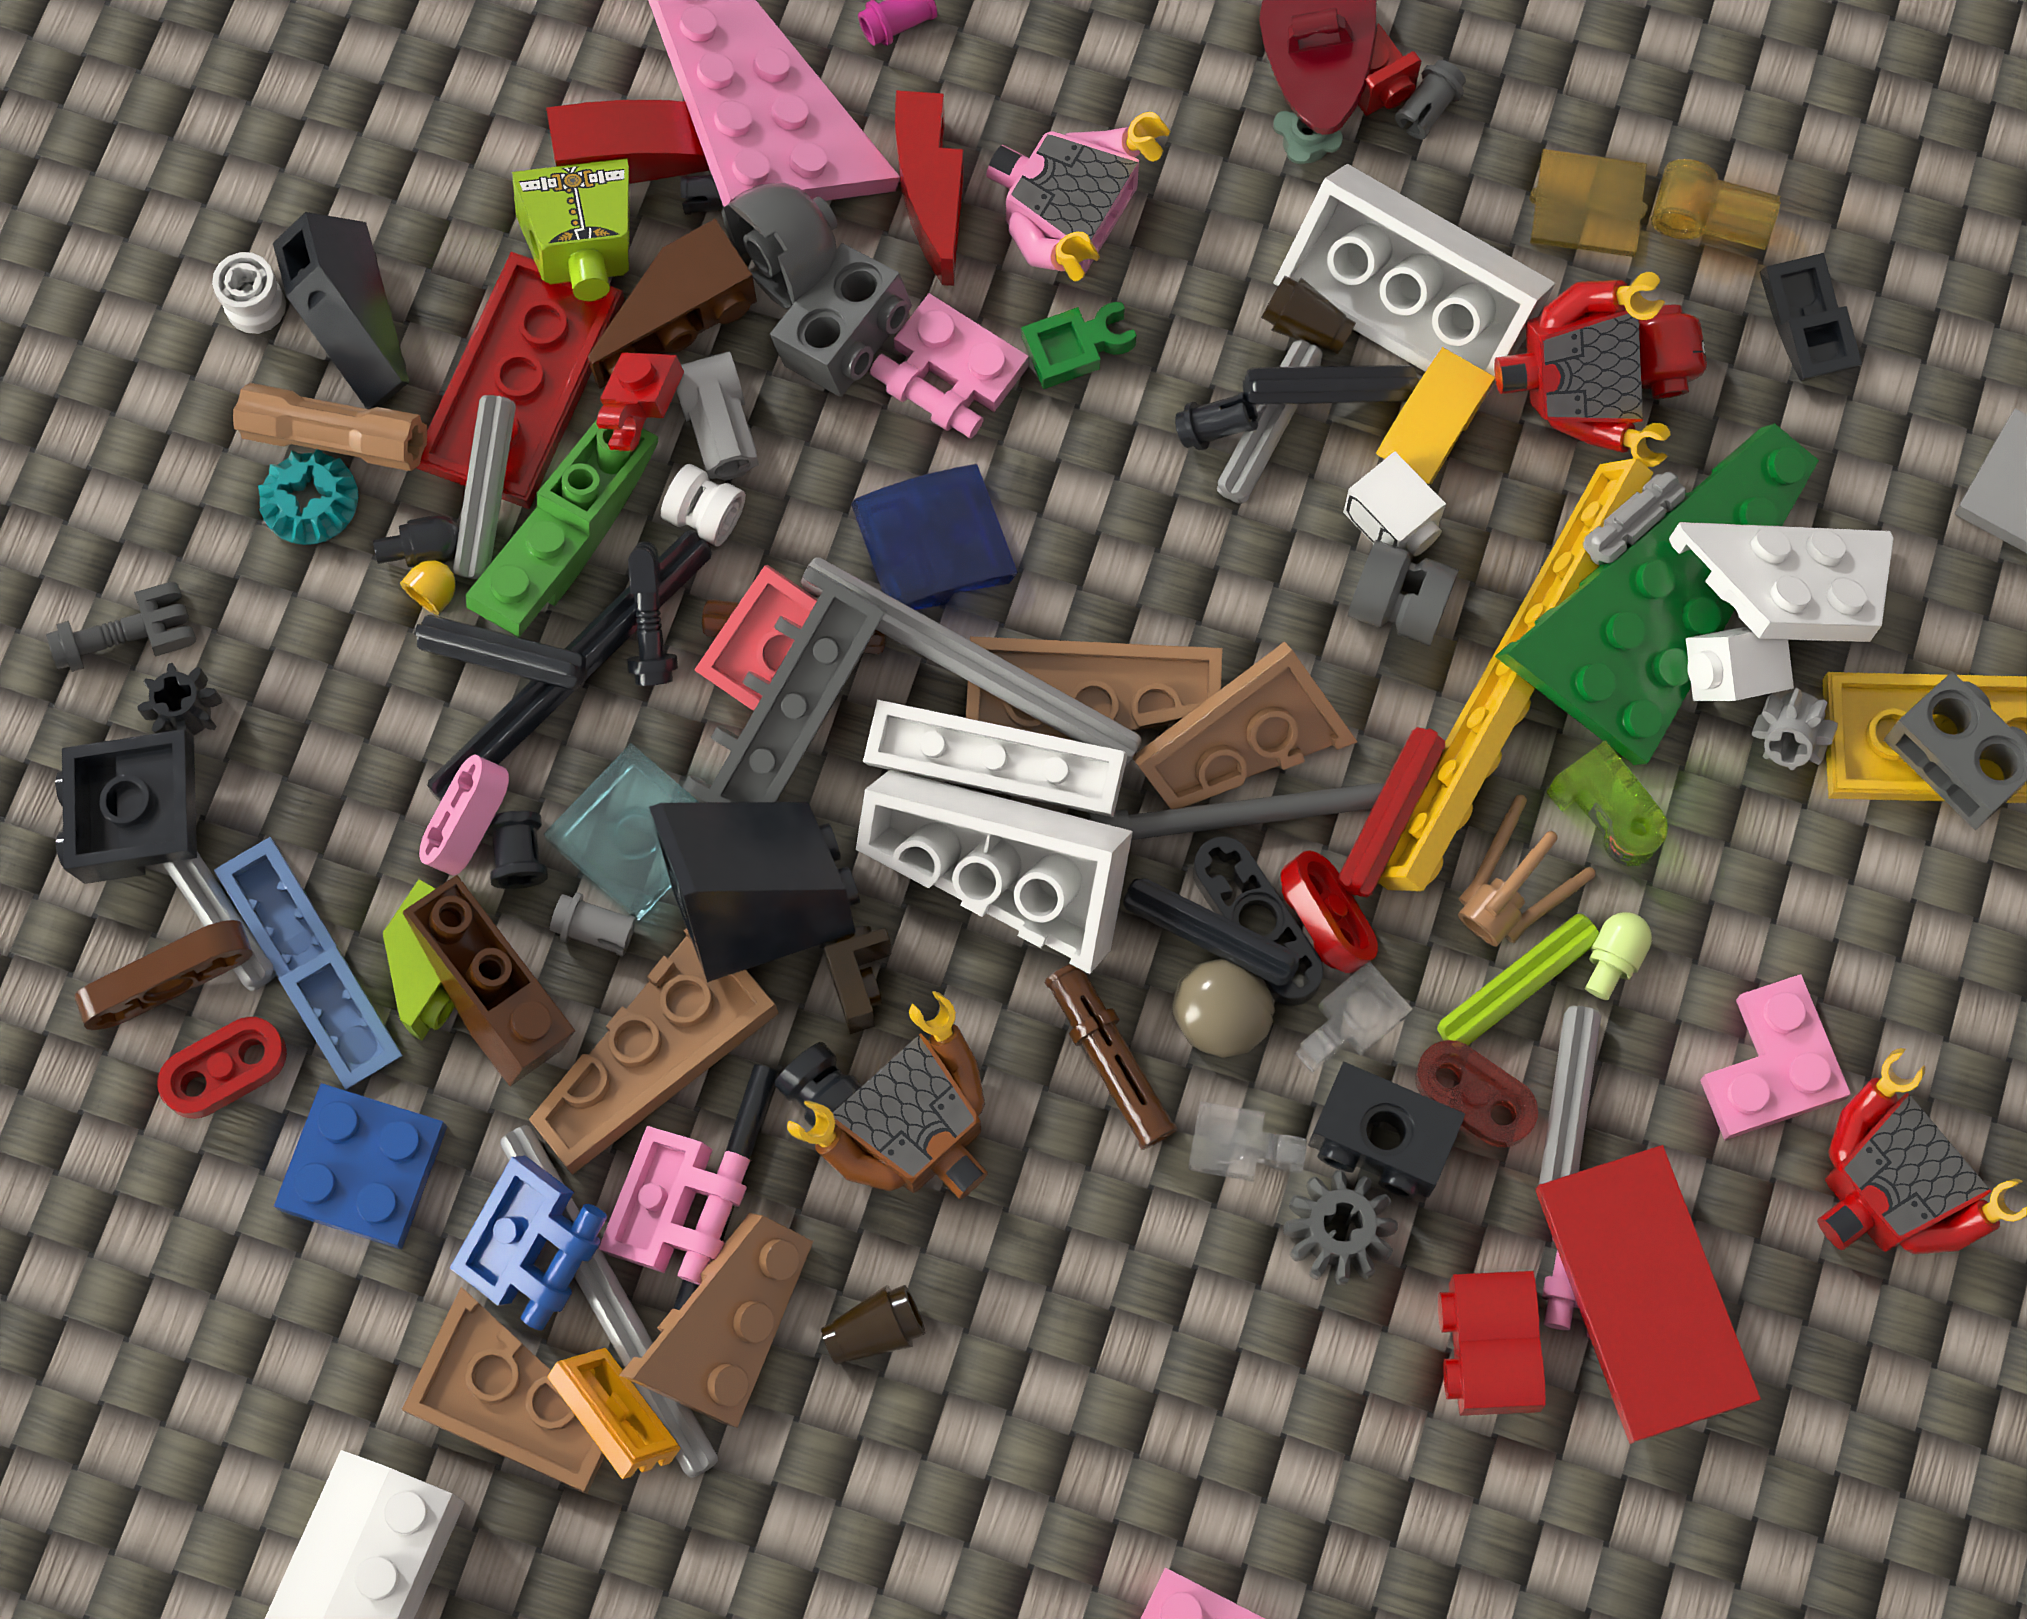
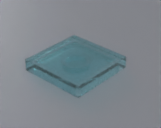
M630 743L547 829L544 837L546 841L639 921L671 888L649 806L658 803L699 801Z

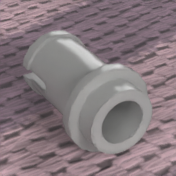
M578 892L575 893L574 897L562 894L552 916L550 931L560 934V941L567 943L570 938L615 952L616 955L623 957L630 944L637 918L583 901V894Z

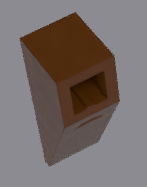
M716 218L662 247L588 355L594 380L599 389L607 385L621 353L664 354L667 352L672 354L680 352L690 346L698 334L718 323L729 324L738 320L749 310L750 305L757 302L753 275Z
M458 875L403 911L404 917L471 1036L510 1087L564 1048L574 1034L575 1029Z

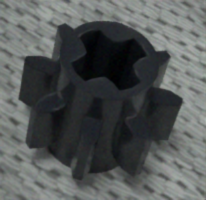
M169 663L167 673L160 675L155 680L146 678L143 681L149 689V701L141 703L137 708L145 720H156L152 727L154 734L185 729L193 736L205 728L210 730L216 729L217 726L211 719L210 707L218 706L223 701L216 689L205 688L208 678L201 668L196 667L189 675L179 672L173 663ZM184 698V699H182V701H181V707H182V709H181V710H178V709H179V699Z

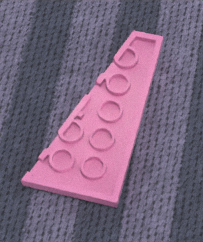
M648 0L724 207L742 192L760 184L787 183L800 188L811 199L819 196L825 201L896 191L900 180L898 173L756 0Z

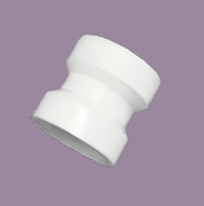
M239 252L228 256L219 263L213 273L212 285L219 302L223 305L225 314L236 329L245 333L259 334L276 326L285 314L286 300L267 261L254 253Z
M686 464L674 477L667 490L661 507V517L677 527L689 525L697 530L700 538L714 546H720L734 529L741 515L746 494L743 490L729 483L717 485L709 480L706 471L692 464Z

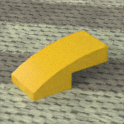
M1442 347L1413 390L1375 454L1386 459L1396 451L1427 484L1431 485L1462 431L1467 430L1492 387L1495 376Z

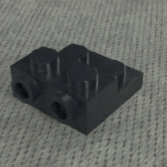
M185 729L62 748V771H59L56 775L55 787L59 803L63 807V831H60L57 835L56 850L59 861L65 871L82 883L88 884L146 875L145 866L197 858L194 737Z

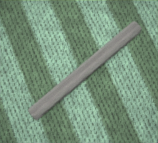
M815 557L808 565L886 609L887 612L876 629L1075 741L1125 751L1128 755L1125 766L1132 761L1138 751L1141 737L1132 730L826 560ZM802 576L801 584L804 590L819 598L823 590L810 585Z
M530 1126L518 1127L500 1140V1145L508 1160L513 1156L525 1155L563 1183ZM571 1198L562 1215L574 1223L579 1210ZM597 1249L590 1261H582L574 1277L626 1367L633 1357L642 1358L653 1344V1341L603 1252ZM634 1383L640 1394L681 1449L675 1457L684 1473L692 1478L711 1469L718 1462V1456L692 1410Z

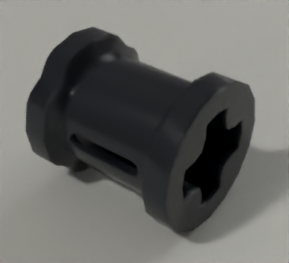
M508 811L495 814L485 834L492 837L495 869L490 872V881L493 887L500 889L528 888L544 883L548 879L547 867L540 864L536 832L542 826L541 815L537 812Z

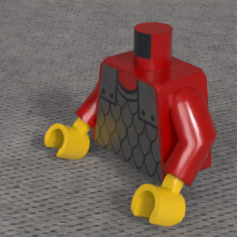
M1653 272L1642 273L1634 280L1631 286H1627L1623 280L1581 281L1574 283L1545 306L1541 316L1532 318L1526 323L1527 353L1495 358L1494 372L1499 393L1507 394L1529 390L1532 406L1543 419L1548 421L1552 428L1589 445L1625 453L1631 448L1633 458H1638L1647 467H1655L1661 464L1668 456L1662 452L1656 453L1651 451L1646 444V437L1664 441L1671 436L1668 427L1661 423H1652L1642 431H1638L1633 424L1643 422L1638 319L1648 320L1653 318L1665 304V301L1661 299L1648 301L1641 296L1639 291L1654 290L1660 283L1658 275Z
M1905 1048L1895 1049L1889 1054L1882 1065V1078H1872L1843 1108L1828 1151L1830 1160L1835 1168L1828 1174L1825 1181L1840 1202L1819 1217L1817 1222L1826 1238L1840 1250H1845L1867 1233L1884 1252L1898 1245L1913 1255L1955 1252L1997 1230L2000 1227L2001 1219L2014 1222L2027 1217V1207L2023 1208L2020 1212H2014L2006 1206L2004 1201L2006 1191L2023 1181L2012 1179L2000 1183L1992 1192L1907 1092L1918 1086L1925 1074V1065L1911 1079H1901L1894 1073L1892 1065L1904 1053ZM1897 1091L1907 1092L1899 1099L1896 1094ZM1990 1192H1992L1989 1203L1985 1200H1981Z

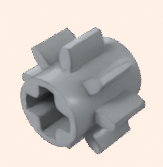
M1795 688L1794 692L1782 697L1781 700L1772 694L1769 695L1762 714L1758 715L1752 731V736L1765 739L1763 757L1765 759L1770 758L1779 765L1789 767L1790 770H1795L1796 767L1805 764L1808 760L1818 765L1822 763L1827 746L1832 744L1838 727V723L1832 720H1824L1827 701L1825 699L1818 700L1808 693L1801 692L1798 688Z

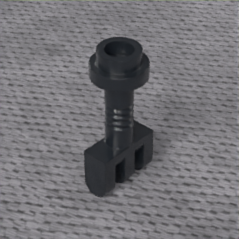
M644 541L635 546L628 558L631 594H634L635 610L637 611L639 656L628 658L627 667L628 672L634 674L636 685L648 686L672 682V671L678 669L676 654L664 653L663 633L660 629L662 624L659 617L661 614L659 611V586L661 585L658 550L651 542Z

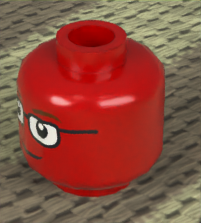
M1663 305L1659 313L1648 320L1638 319L1641 388L1651 389L1653 399H1666L1687 394L1689 392L1688 382L1702 376L1707 368L1702 328L1699 319L1691 314L1683 313L1681 305Z

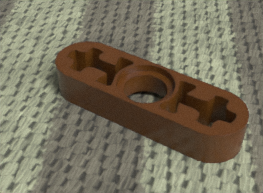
M226 920L202 927L78 990L74 997L84 1027L88 1030H100L127 1022L242 965L252 957L253 952L241 921Z

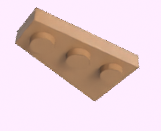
M749 1213L726 1241L716 1259H712L700 1274L702 1283L680 1310L672 1309L657 1327L661 1332L658 1338L642 1358L633 1357L619 1376L722 1424L738 1428L813 1241L763 1215Z

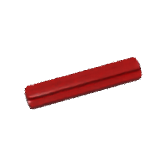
M1416 727L1411 731L1338 875V884L1346 889V892L1365 898L1373 894L1445 750V740L1438 736V732L1430 728L1424 729Z

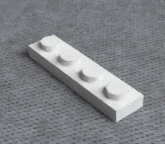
M877 700L863 762L873 767L891 769L911 775L1114 817L1128 755L1125 751Z

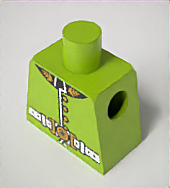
M627 158L512 172L516 217L542 280L549 284L571 282L574 296L582 301H595L603 298L610 289L608 277L624 275L629 271L630 190Z

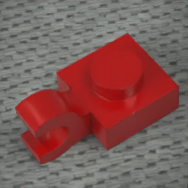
M621 353L600 398L603 406L599 411L596 422L599 429H614L608 443L610 450L633 451L639 443L646 419L664 418L684 374V370L676 355Z

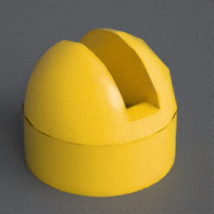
M424 561L412 568L400 582V585L418 604L429 612L439 615L454 596L455 577L447 565L438 561Z

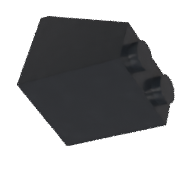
M808 802L658 803L649 806L673 895L707 983L856 932L850 906L860 903V898L854 878L848 866L837 869L834 861L840 860L841 855L833 830L829 823L818 826Z

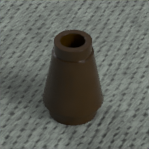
M1284 275L1261 316L1262 319L1273 325L1271 331L1297 340H1304L1311 345L1326 350L1329 349L1336 354H1339L1356 324L1355 321L1346 317V314L1302 277L1297 282Z
M886 1285L835 1319L833 1323L822 1327L821 1332L832 1360L838 1365L847 1360L852 1361L913 1347L912 1340L924 1335L925 1327L918 1307L907 1286L902 1285L891 1290Z

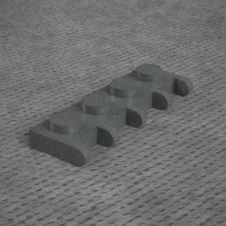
M808 566L803 578L810 585L823 590L802 627L783 616L778 618L774 628L793 639L792 646L771 682L751 671H748L742 683L761 694L762 698L740 736L720 726H717L711 738L731 750L712 785L707 784L698 777L689 775L683 788L705 802H777L885 616L886 609L821 571Z

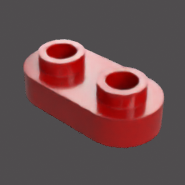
M1303 851L1281 870L1283 897L1300 917L1314 941V949L1321 961L1330 968L1344 973H1354L1376 957L1378 942L1375 933L1353 895L1346 892V889L1338 884L1339 872L1327 858L1315 851Z
M244 1017L237 1019L171 1056L164 1063L158 1075L157 1086L159 1095L169 1108L182 1117L191 1119L206 1117L274 1079L280 1073L286 1061L287 1048L285 1041L277 1029L262 1018ZM253 1045H263L265 1049L263 1058L255 1064L245 1063L244 1056L248 1048ZM196 1077H204L206 1079L205 1090L198 1096H187L186 1089L188 1083Z

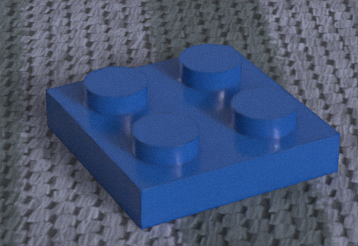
M320 1083L274 1207L281 1212L402 1250L445 1135L447 1125L438 1119Z

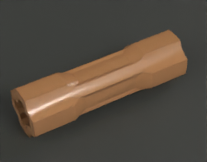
M254 383L245 385L240 389L238 402L233 409L234 429L240 432L242 439L283 447L293 444L360 457L367 463L412 471L420 465L423 450L427 445V425L422 423L421 417L418 414L381 407L364 409L301 397L294 391Z

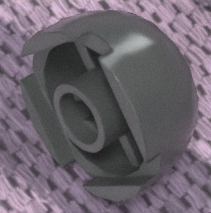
M787 183L760 184L742 192L722 209L724 226L731 243L740 256L748 252L758 268L752 272L753 279L771 300L783 308L791 307L799 297L814 287L827 274L835 260L837 246L832 230L837 228L838 224L829 205L819 196L811 199L806 192Z

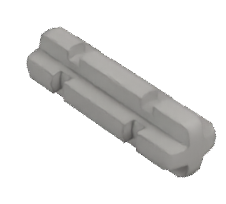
M1671 472L1656 475L1643 486L1641 494L1636 492L1606 518L1603 527L1597 526L1591 531L1583 542V548L1590 554L1591 560L1598 565L1614 562L1626 551V544L1633 545L1665 517L1666 509L1671 511L1684 500L1686 489L1679 483L1678 477Z

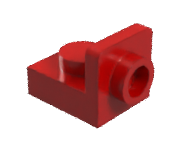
M1377 23V35L1369 76L1365 79L1366 87L1358 103V106L1366 116L1384 106L1387 109H1392L1405 102L1416 89L1422 62L1415 51L1403 56L1379 23Z

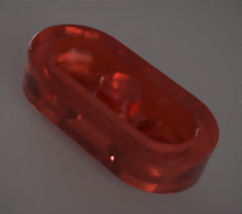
M1453 1040L1437 1042L1423 1053L1415 1071V1083L1419 1093L1465 1113L1466 1115L1461 1126L1487 1144L1495 1147L1517 1145L1534 1128L1538 1118V1105L1531 1090L1466 1044ZM1442 1068L1453 1070L1459 1078V1084L1452 1088L1442 1086L1437 1081L1436 1072ZM1497 1105L1507 1107L1513 1115V1122L1509 1125L1497 1124L1491 1117V1108Z

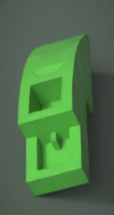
M596 420L537 492L536 509L466 593V608L511 634L520 637L547 602L555 606L582 571L624 507L658 445V436L642 428L639 443L633 451L610 450L608 443L614 429H599Z

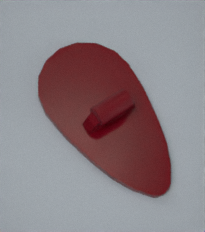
M1263 0L1259 22L1264 48L1276 82L1287 104L1298 118L1316 133L1329 135L1337 132L1355 111L1366 87L1365 79L1369 76L1377 35V0Z

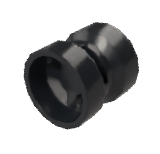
M818 1042L802 1052L782 1071L775 1082L777 1089L788 1101H798L805 1109L804 1118L812 1128L816 1123V1116L814 1111L804 1104V1101H813L824 1105L833 1113L862 1087L861 1083L853 1075H844L837 1068L836 1055L824 1042Z

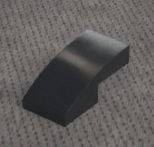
M1824 253L1766 266L1759 272L1778 333L1800 381L1862 365L1847 306L1838 308Z

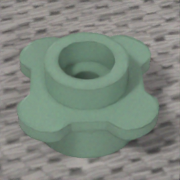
M1281 111L1274 118V131L1283 136V148L1287 153V157L1296 164L1316 162L1322 159L1327 152H1336L1342 145L1343 135L1340 130L1329 135H1322L1313 131L1312 135H1305L1302 130L1310 127L1303 123L1294 112Z

